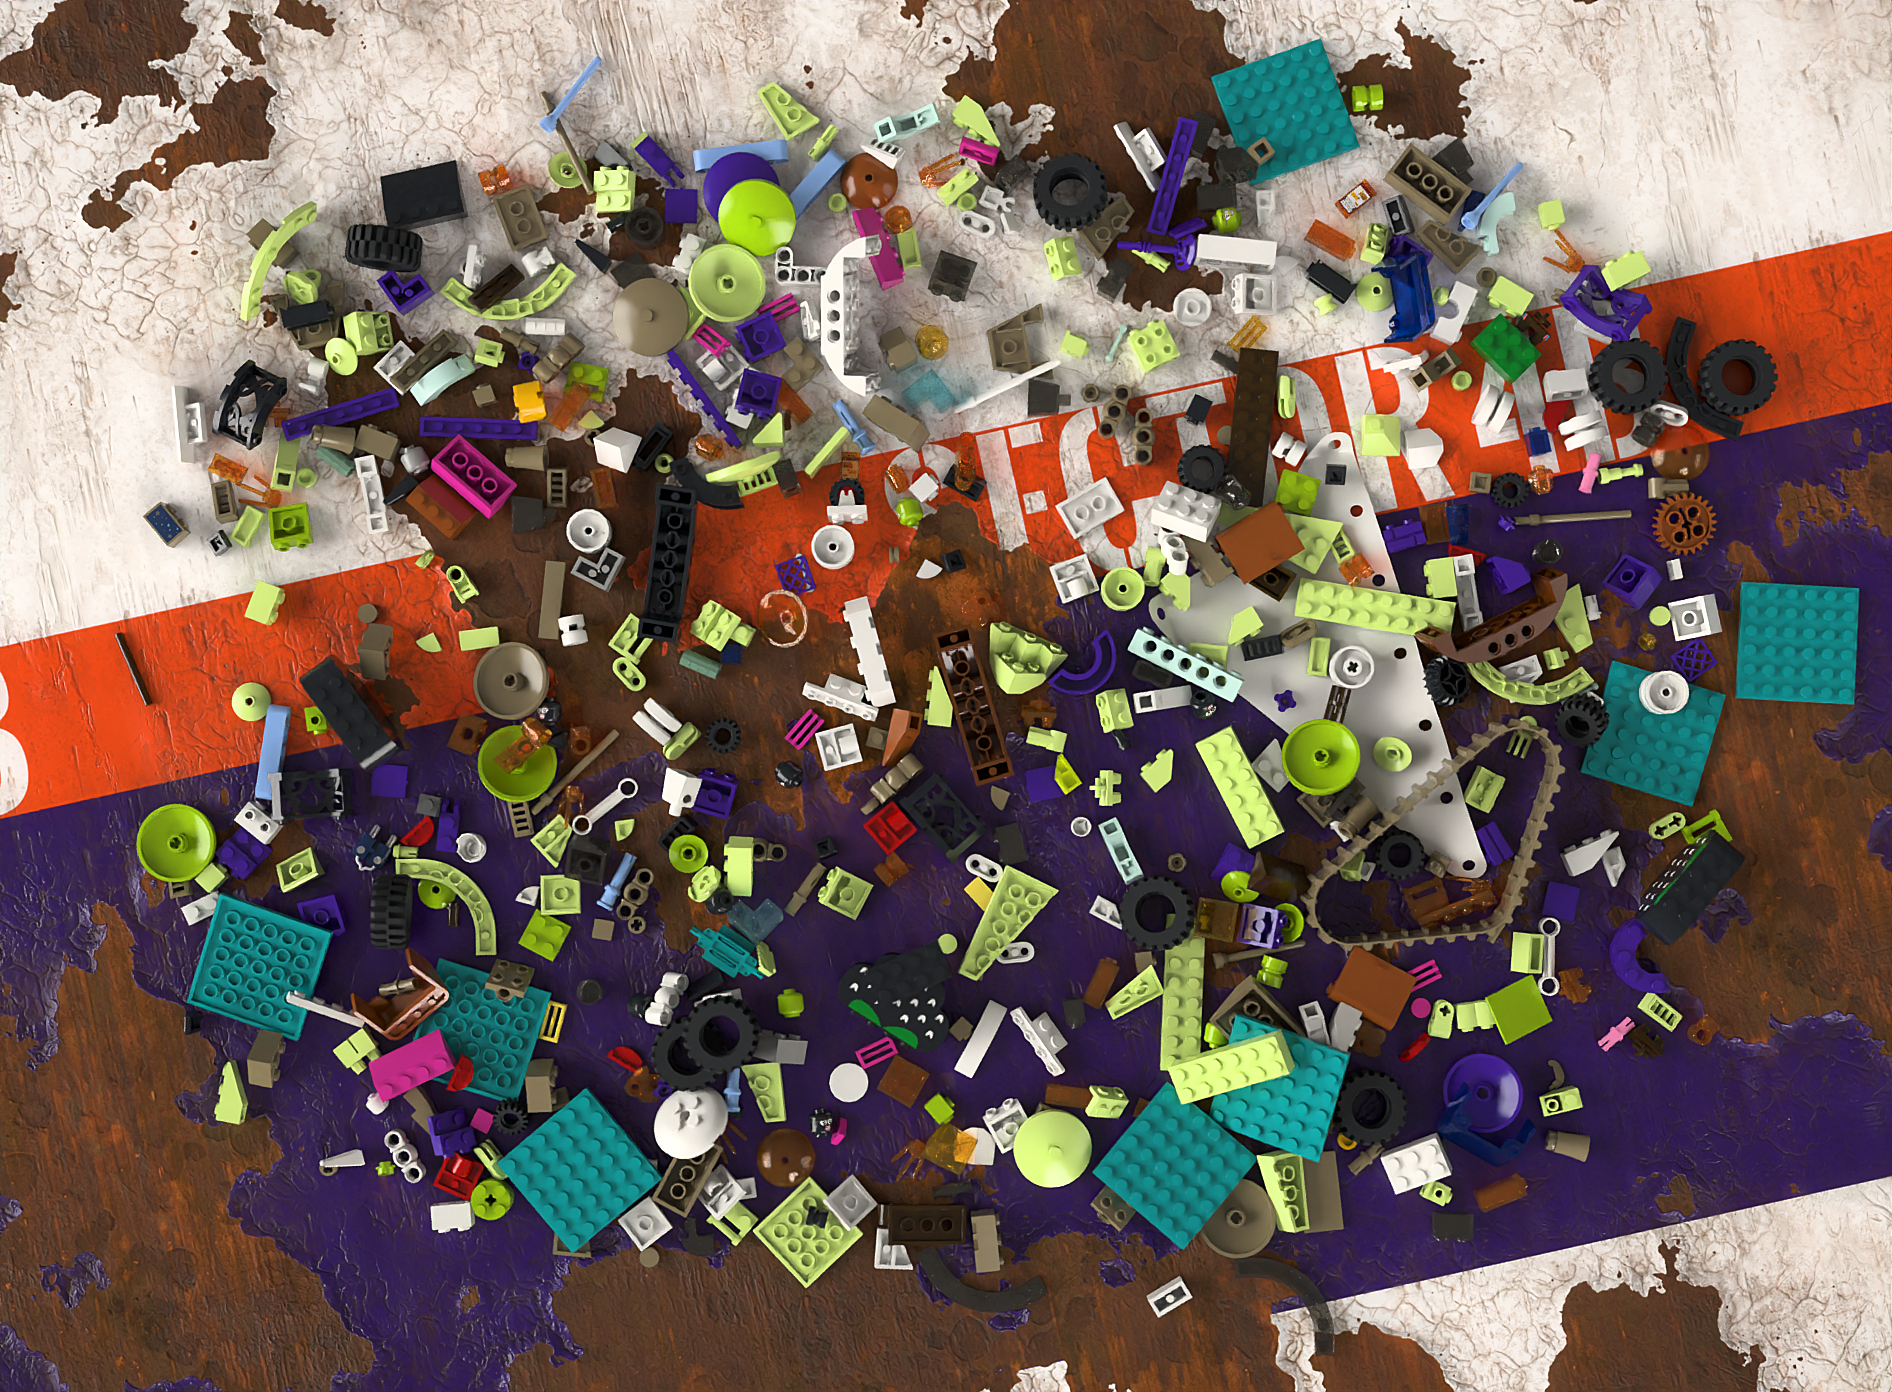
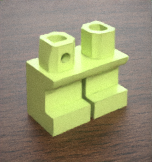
M367 1026L361 1028L333 1050L347 1069L351 1067L357 1074L367 1068V1065L361 1059L365 1055L371 1061L382 1056L377 1048L380 1044L374 1040Z

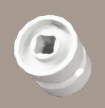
M1283 432L1271 454L1280 459L1284 457L1285 462L1295 467L1303 455L1307 444L1300 440L1294 441L1293 436Z
M583 614L558 619L560 630L564 632L561 635L563 646L588 642L587 632L583 630L585 626ZM576 626L577 630L569 631V627Z

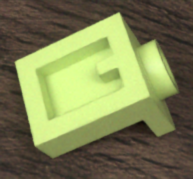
M1363 851L1357 853L1351 862L1348 861L1339 868L1342 878L1348 881H1361L1360 871L1365 859Z

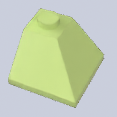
M1364 414L1361 417V456H1400V417L1384 414Z

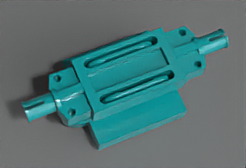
M725 924L722 925L718 932L711 928L702 931L693 925V929L689 932L699 938L697 944L705 949L702 955L704 959L733 978L736 977L738 972L746 977L753 973L760 979L763 978L765 974L756 967L758 960L750 955L755 948L754 943Z

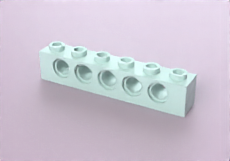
M1147 627L1137 629L1127 649L1128 651L1231 702L1235 700L1244 682L1240 673L1233 670L1228 672L1223 669L1224 666L1215 661L1212 664L1206 661L1207 657L1199 653L1194 655L1188 652L1189 648L1181 644L1176 646L1171 643V639L1163 635L1158 637L1154 635L1153 630ZM1151 640L1156 643L1157 648L1155 651L1148 649V641ZM1166 649L1174 652L1173 659L1169 660L1165 657ZM1183 658L1191 660L1192 665L1190 668H1185L1182 665ZM1201 667L1208 668V677L1201 676L1199 672ZM1220 675L1227 679V683L1224 686L1219 685L1217 682V677Z

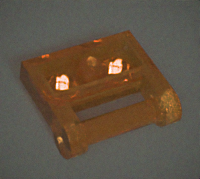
M1434 876L1432 880L1410 888L1408 886L1402 888L1413 921L1451 908L1439 876ZM1436 886L1437 892L1413 900L1412 895Z

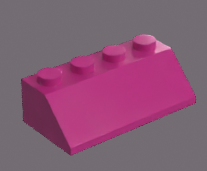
M874 207L853 211V221L860 238L879 235L881 240L879 255L870 256L869 260L882 291L903 283V276H906L903 266H898L897 264L898 254L895 247L891 248L888 241L891 238L888 230H883L881 223L884 221L880 212H876Z
M459 434L432 459L431 470L488 519L504 505L517 487L513 480Z
M441 1029L435 1030L369 1062L373 1083L382 1102L455 1068L457 1065V1061Z

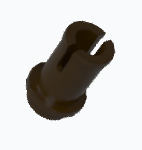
M448 902V906H446V909H448L447 926H460L459 909H461V906H459V902Z

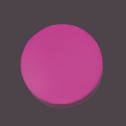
M1416 998L1411 1002L1410 1010L1414 1016L1424 1018L1430 1013L1431 1006L1426 999Z

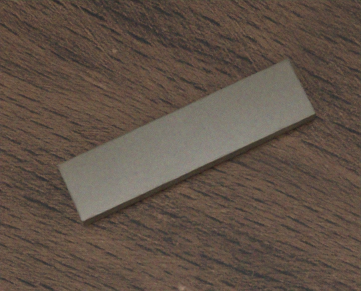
M442 329L390 378V382L405 394L451 351L458 341Z
M546 561L538 638L559 639L560 627L558 619L561 618L566 562Z

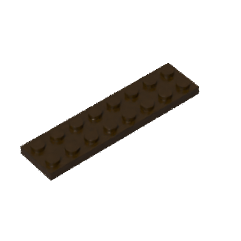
M1243 347L1239 349L1227 462L1228 471L1225 480L1223 502L1263 506L1279 351Z

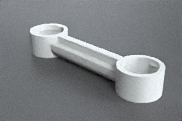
M632 778L622 779L619 782L618 789L587 814L576 816L572 823L574 832L579 835L587 834L591 830L592 824L624 798L633 797L638 790L636 781ZM625 781H631L635 785L633 794H623L621 784ZM583 817L588 820V830L579 831L575 828V822L578 818Z
M1545 917L1538 924L1539 932L1544 934L1543 976L1538 980L1537 986L1542 994L1552 996L1559 990V982L1554 978L1555 936L1560 931V924L1555 918ZM1547 920H1552L1556 926L1551 934H1547L1543 930V924ZM1546 979L1553 980L1555 984L1553 991L1550 993L1544 992L1542 989V983Z

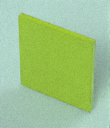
M1532 974L1485 997L1505 1045L1552 1021Z

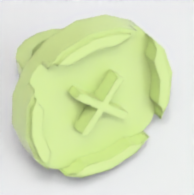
M308 269L302 273L290 271L283 278L284 289L292 294L290 297L298 304L302 305L318 300L317 288L321 284V274L317 270Z
M706 866L700 869L692 878V887L689 886L688 888L690 898L696 902H702L708 899L715 890L725 889L724 885L720 882L721 872L714 866Z

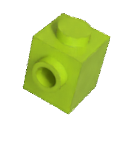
M317 706L304 708L307 731L314 732V735L325 734L326 730L331 729V725Z
M940 1092L924 1104L925 1109L939 1125L942 1122L946 1124L954 1117L952 1115L954 1113L952 1108L954 1103L948 1096L944 1098Z

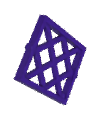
M805 555L775 565L786 598L803 594V592L816 588ZM797 559L802 560L799 566L793 564ZM803 563H805L806 569L802 568ZM783 564H789L787 570L780 568ZM791 566L798 568L795 575L789 572ZM800 570L806 572L804 579L798 577ZM780 571H782V572L785 573V575H784L783 578H782V575H781ZM787 575L794 577L791 583L785 581ZM808 575L811 580V583L806 581ZM796 579L802 581L800 587L793 585ZM804 583L810 585V588L802 589ZM785 584L789 585L788 591L786 590ZM792 587L798 590L797 593L790 594Z
M1698 637L1670 656L1688 683L1718 664L1701 637ZM1694 643H1696V644H1695V649H1693V648H1688V647H1690L1691 645H1693ZM1699 643L1704 647V651L1698 650ZM1687 650L1694 651L1693 658L1686 657ZM1684 651L1683 656L1678 655L1679 653ZM1697 652L1703 653L1702 660L1696 659ZM1706 654L1710 656L1712 662L1705 661ZM1676 658L1683 659L1682 666L1678 664ZM1686 660L1692 661L1691 667L1685 666ZM1695 661L1701 662V669L1694 668ZM1705 663H1706V664H1711V665H1709L1708 667H1706V668L1704 669V664H1705ZM1684 669L1690 670L1689 677L1685 674ZM1693 671L1699 672L1692 677Z

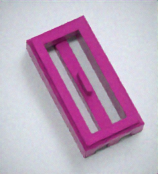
M963 136L958 154L995 166L1000 149Z
M789 293L757 309V312L760 316L763 312L790 299V302L771 311L772 315L792 305L794 306L793 309L775 317L774 319L777 323L799 312L800 309L792 293Z
M705 322L692 335L695 341L718 359L721 356L720 353L726 351V346H731L727 339ZM706 329L723 343L720 345L703 330ZM700 334L701 336H703L711 344L717 347V349H713L710 345H708L705 341L698 337V335Z
M809 709L785 736V739L796 749L800 750L825 721ZM811 714L813 716L811 720L792 740L790 737ZM817 719L819 722L798 745L796 742Z
M1434 959L1406 972L1412 975L1431 965L1432 969L1415 978L1418 981L1434 972L1436 974L1414 985L1411 992L1442 977Z
M887 1036L855 1051L863 1069L899 1053L893 1039ZM886 1041H889L890 1043L869 1054L861 1056V1053L869 1049H872ZM892 1047L893 1051L866 1064L864 1063V1060Z

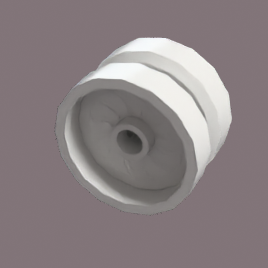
M1489 384L1479 399L1471 423L1482 427L1487 422V430L1497 434L1509 416L1515 395L1504 391L1499 396V388Z
M1599 410L1588 414H1581L1569 419L1570 421L1558 425L1561 435L1575 434V436L1566 439L1564 442L1567 451L1580 448L1609 436L1604 426L1592 428V426L1603 420Z
M584 509L576 512L570 518L566 534L569 542L576 549L586 554H596L603 551L610 544L612 527L610 522L601 513L593 509ZM588 528H591V529H592V533L589 534V535H587V533H588V530H587V529H588Z
M827 525L819 529L811 542V549L815 560L822 567L830 570L847 566L855 552L854 541L850 533L837 525ZM834 543L837 546L836 549L830 550V544Z
M1348 646L1339 649L1332 655L1328 671L1336 685L1347 689H1356L1370 681L1374 673V662L1372 656L1365 649L1359 646ZM1349 664L1354 666L1353 671H1348Z
M1673 671L1654 672L1646 676L1639 688V699L1642 705L1649 712L1655 714H1668L1679 711L1687 703L1689 697V687L1685 679Z
M650 697L644 704V708L651 715L649 716L643 711H638L632 718L649 735L665 746L671 739V736L664 728L666 727L671 732H677L682 727V724L665 706Z

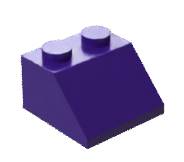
M1624 553L1602 582V585L1625 603L1640 609L1662 581V577L1654 567Z
M1497 556L1484 560L1502 595L1512 592L1531 581V573L1526 566L1523 567L1522 563Z
M1228 843L1210 877L1221 883L1223 877L1231 871H1244L1251 874L1256 857Z

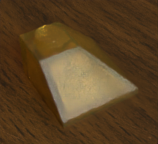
M948 1122L946 1124L943 1123L928 1139L920 1156L940 1167L961 1175L978 1139Z

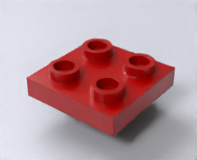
M893 800L863 825L887 855L917 831V828Z
M455 1151V1156L445 1158L433 1186L466 1201H470L485 1165Z

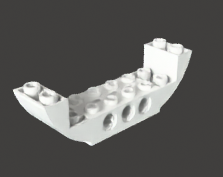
M879 235L863 237L845 246L835 255L825 275L821 276V355L826 356L830 368L845 386L863 396L878 392L881 387V378L879 377V372L857 371L859 367V357H857V349L859 348V338L857 337V329L859 328V318H857V310L859 308V299L857 298V290L859 289V279L857 278L859 260L857 257L879 255L881 250Z

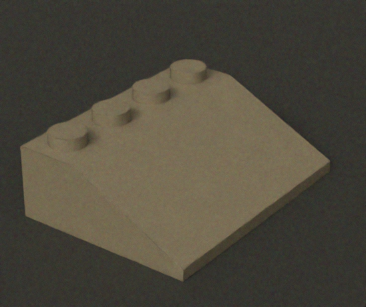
M1252 975L1248 976L1233 990L1209 1019L1228 1040L1230 1039L1235 1017L1238 1013L1306 1037L1304 1027Z

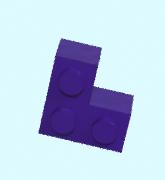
M392 269L376 280L398 312L403 316L435 294L420 274L404 284L399 275Z

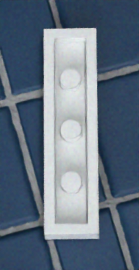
M295 990V992L289 991L286 1000L288 1003L361 1028L364 1025V1021L357 1017L352 1009L349 1012L343 1010L344 1007L339 1004L332 1003V1005L324 1003L325 1000L313 997L311 999L305 997L306 994Z

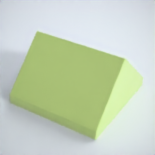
M780 412L752 440L757 448L785 447L784 418Z
M311 847L276 865L283 893L291 892L325 874Z

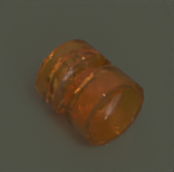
M503 163L494 166L492 171L486 169L478 172V177L487 197L498 193V189L506 190L513 187ZM495 177L497 183L493 184L490 178Z
M1361 552L1352 558V563L1346 562L1338 568L1352 589L1361 583L1362 577L1367 578L1375 573Z
M894 851L886 857L885 863L881 862L873 869L889 888L897 882L898 876L903 877L910 871Z

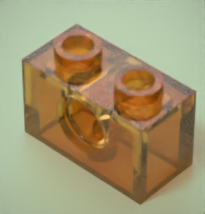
M462 710L447 747L472 756L480 746L478 742L480 736L484 735L487 730V720ZM468 728L473 731L471 739L465 737V731Z

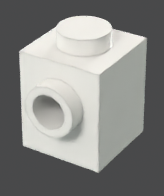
M925 473L908 489L923 504L927 499L931 501L939 494L937 492L939 481L932 474L928 476Z

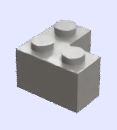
M606 547L597 564L579 556L571 573L609 592L626 558Z
M762 1029L759 1033L760 1042L753 1054L754 1057L774 1063L804 1064L808 1041L800 1039V1035L789 1034V1037H786L785 1034H773L772 1030Z

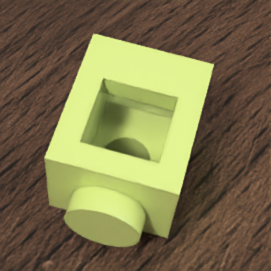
M1067 330L1060 351L1079 359L1082 358V355L1087 356L1091 345L1084 341L1085 338L1078 334L1072 336L1070 335L1071 331Z
M480 338L474 363L478 364L479 362L497 367L498 362L502 363L504 359L503 344Z
M739 622L730 639L748 647L756 629Z
M1437 1180L1424 1184L1419 1193L1422 1197L1441 1206H1444L1445 1203L1448 1204L1453 1195L1450 1192L1451 1188ZM1437 1190L1442 1191L1439 1197L1435 1195Z

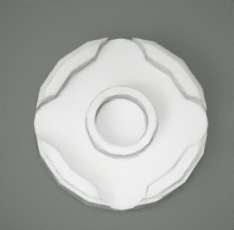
M1188 288L1180 292L1173 304L1175 318L1187 327H1198L1205 323L1212 310L1209 297L1205 292L1196 288Z
M849 1062L840 1064L830 1076L831 1092L841 1101H857L867 1090V1073L857 1064Z

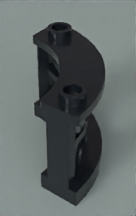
M249 359L233 374L235 379L231 385L226 384L219 398L222 401L219 411L215 410L212 433L216 435L222 434L246 446V449L252 450L262 442L263 430L268 416L277 402L285 396L288 388L287 378H280L256 366V362ZM266 382H270V383H272V384H274V385H273V386H270V385H264V384H265ZM255 393L256 409L242 416L241 408L237 403L239 397H246ZM241 427L243 432L248 434L247 437L241 434Z
M688 458L669 463L672 473L682 487L697 489L698 501L700 503L720 510H739L745 508L740 489H737L736 485L721 486L704 480L696 473L692 462H689Z
M353 768L267 774L268 781H271L273 811L271 821L279 820V824L291 823V819L335 816L336 820L348 819L347 815H355V812L352 811L350 776H353ZM340 777L342 784V792L337 791L340 782ZM308 779H313L315 786L320 791L327 793L325 798L313 808L304 804L296 796L306 789ZM322 780L328 781L327 787L331 786L330 790L321 787L320 783ZM280 781H281L282 787H283V789H284V791H285V793H286L285 795H282V796H281V791H280ZM296 781L301 782V789L293 792L292 789H296L294 783ZM335 794L342 795V810L333 808L334 803H340L338 799L333 798ZM289 797L291 801L287 802L284 807L291 806L292 811L282 814L281 799ZM326 806L330 813H318ZM298 808H300V809L303 810L304 812L308 813V814L295 815V814L297 813V811H298Z
M933 772L932 777L907 799L905 797L902 798L899 803L954 864L963 851L981 835L987 833V830L983 827L986 823L979 815L975 818L947 786L949 781L942 774L938 776ZM938 784L941 787V793L936 794L935 790H933L932 796L934 799H929L927 793ZM946 792L953 798V800L944 799ZM923 796L926 800L917 803ZM933 805H945L954 808V829L948 825H939L935 828L930 826L935 819V808ZM929 806L931 809V816L926 818L924 817L923 813L925 811H928L926 807ZM961 809H962L969 817L962 818V816H961ZM970 822L976 829L967 837H964L960 834V830L970 831L966 828V824ZM947 829L952 832V835L947 832V836L942 837L941 831ZM958 837H960L961 839H963V841L960 842V843L952 850V848L954 847L955 843L957 842Z

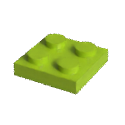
M1283 469L1274 500L1277 503L1281 502L1285 511L1310 517L1321 480Z
M536 909L518 944L553 962L572 926L551 915H541V910Z

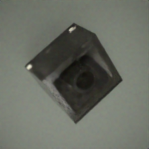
M575 833L568 844L564 877L602 886L610 862L613 842Z

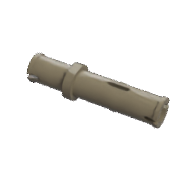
M819 862L816 863L798 891H794L793 898L784 908L787 913L794 917L803 902L806 903L807 896L827 870L825 866Z

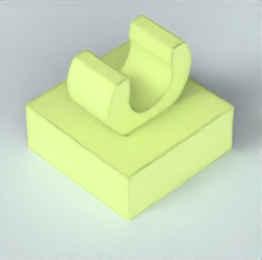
M1560 647L1543 652L1548 670L1565 666L1564 660L1569 658L1568 652H1561Z

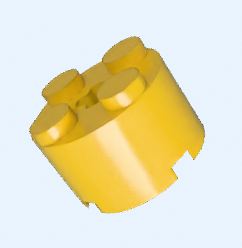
M540 380L513 386L515 395L513 397L515 406L519 408L520 423L548 418V409L545 405V395Z

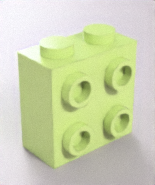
M1156 319L1148 323L1147 328L1143 330L1138 328L1129 333L1130 336L1127 341L1144 374L1180 356V352L1164 320L1158 322Z

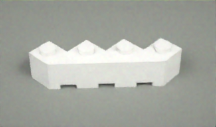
M867 596L844 602L846 610L843 611L845 622L849 621L853 637H850L853 649L857 648L861 662L857 666L860 675L864 674L868 690H864L867 702L871 701L875 708L896 702Z

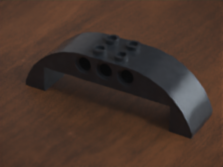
M657 483L655 526L644 610L639 618L637 637L676 643L689 585L697 525L698 491L693 488Z

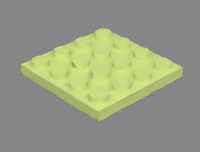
M811 1176L753 1229L757 1237L805 1288L812 1284L863 1235V1232L857 1225L849 1231L823 1202L828 1197L827 1193ZM810 1205L815 1206L817 1210L829 1209L825 1229L819 1228L815 1224L812 1226L805 1225Z

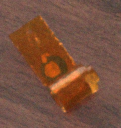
M535 717L525 719L521 728L523 735L493 759L508 774L544 746L551 738V731Z

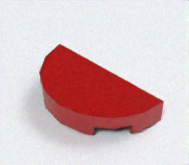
M1570 400L1553 401L1543 411L1542 421L1547 432L1551 435H1556L1559 428L1558 425H1560Z
M1451 543L1448 544L1449 557L1472 554L1474 567L1482 563L1487 555Z
M427 815L400 841L411 847L422 846L429 842L435 830L432 817Z
M1427 1031L1398 1056L1402 1063L1415 1057L1429 1043L1431 1036L1428 1035Z
M618 1046L606 1055V1057L640 1076L643 1068L642 1059L633 1048Z
M464 1053L459 1058L446 1090H462L473 1079V1062Z

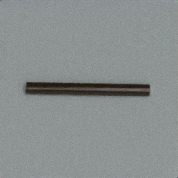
M122 632L114 635L144 705L149 706L153 704Z

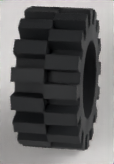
M1512 472L1499 476L1493 482V487H1491V491H1493L1491 495L1495 498L1494 502H1498L1500 507L1504 506L1507 509L1521 505L1525 498L1528 497L1527 491H1529V487L1526 485L1528 484L1527 480L1524 481L1523 476ZM1507 483H1512L1517 488V494L1513 498L1506 497L1503 493V487Z
M724 718L711 723L705 735L710 748L723 754L734 751L739 746L742 738L739 726L734 721ZM722 728L728 729L731 733L730 741L725 744L718 742L716 739V733Z
M509 1097L506 1101L503 1099L497 1104L492 1120L494 1126H498L497 1130L499 1132L504 1130L503 1134L506 1135L509 1132V1136H513L514 1132L516 1135L524 1132L531 1114L530 1112L528 1113V1105H522L523 1101L521 1099L517 1102V1098H513V1101H511ZM512 1113L515 1114L519 1119L511 1120L508 1119L504 1114Z

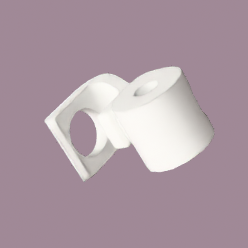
M312 357L308 365L309 383L301 382L299 384L300 390L319 396V379L326 378L329 362Z

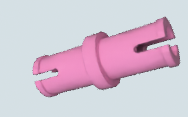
M1590 453L1587 466L1583 469L1584 476L1579 487L1580 491L1585 493L1592 492L1595 477H1598L1599 474L1598 468L1602 455Z
M1626 1017L1615 1028L1612 1027L1610 1032L1598 1041L1599 1046L1607 1042L1602 1047L1604 1051H1607L1617 1041L1623 1040V1036L1635 1027L1634 1022L1626 1027L1631 1021L1629 1017Z

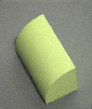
M1513 932L1511 971L1542 974L1544 934Z

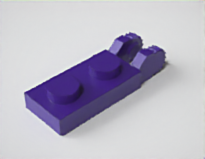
M649 135L634 148L652 169L673 188L676 186V183L666 174L670 169L679 178L683 179L685 177L670 157Z
M444 797L442 812H440L436 851L456 853L458 845L456 841L459 837L461 820V798H456L454 801V813H448L449 797Z

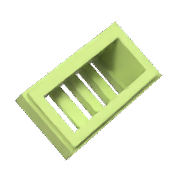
M773 466L753 475L756 483L754 488L751 480L747 481L748 490L745 489L742 479L737 480L742 496L779 484ZM766 472L769 473L771 481L767 482L765 476ZM760 474L764 482V484L761 485L757 477V475Z
M1341 527L1340 533L1337 534L1334 541L1341 537L1343 540L1336 544L1332 543L1330 548L1338 564L1342 567L1359 557L1344 529ZM1345 544L1347 545L1346 548L1337 551L1338 548L1344 546ZM1350 551V554L1341 558L1342 555Z
M1647 993L1638 1005V1008L1671 1032L1683 1017L1653 993ZM1660 1004V1007H1659L1658 1010L1654 1013L1655 1009H1656V1008L1658 1007V1005ZM1671 1014H1673V1017L1667 1023V1019L1670 1017Z

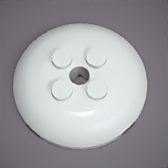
M709 1086L704 1089L697 1087V1091L690 1092V1089H687L685 1092L677 1090L663 1102L655 1118L654 1133L660 1148L672 1157L679 1159L693 1158L708 1151L714 1146L713 1142L719 1134L722 1135L725 1130L728 1118L725 1100L715 1089Z

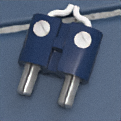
M375 825L369 835L366 833L363 835L352 852L356 856V863L359 865L358 869L361 871H372L376 868L381 871L392 855L393 850L391 848L398 838L395 835H391L385 845L374 838L381 827ZM359 858H360L361 860L367 862L368 864H370V865L373 866V867H372V868H369V867H363V868H362V864H361V862L359 861Z

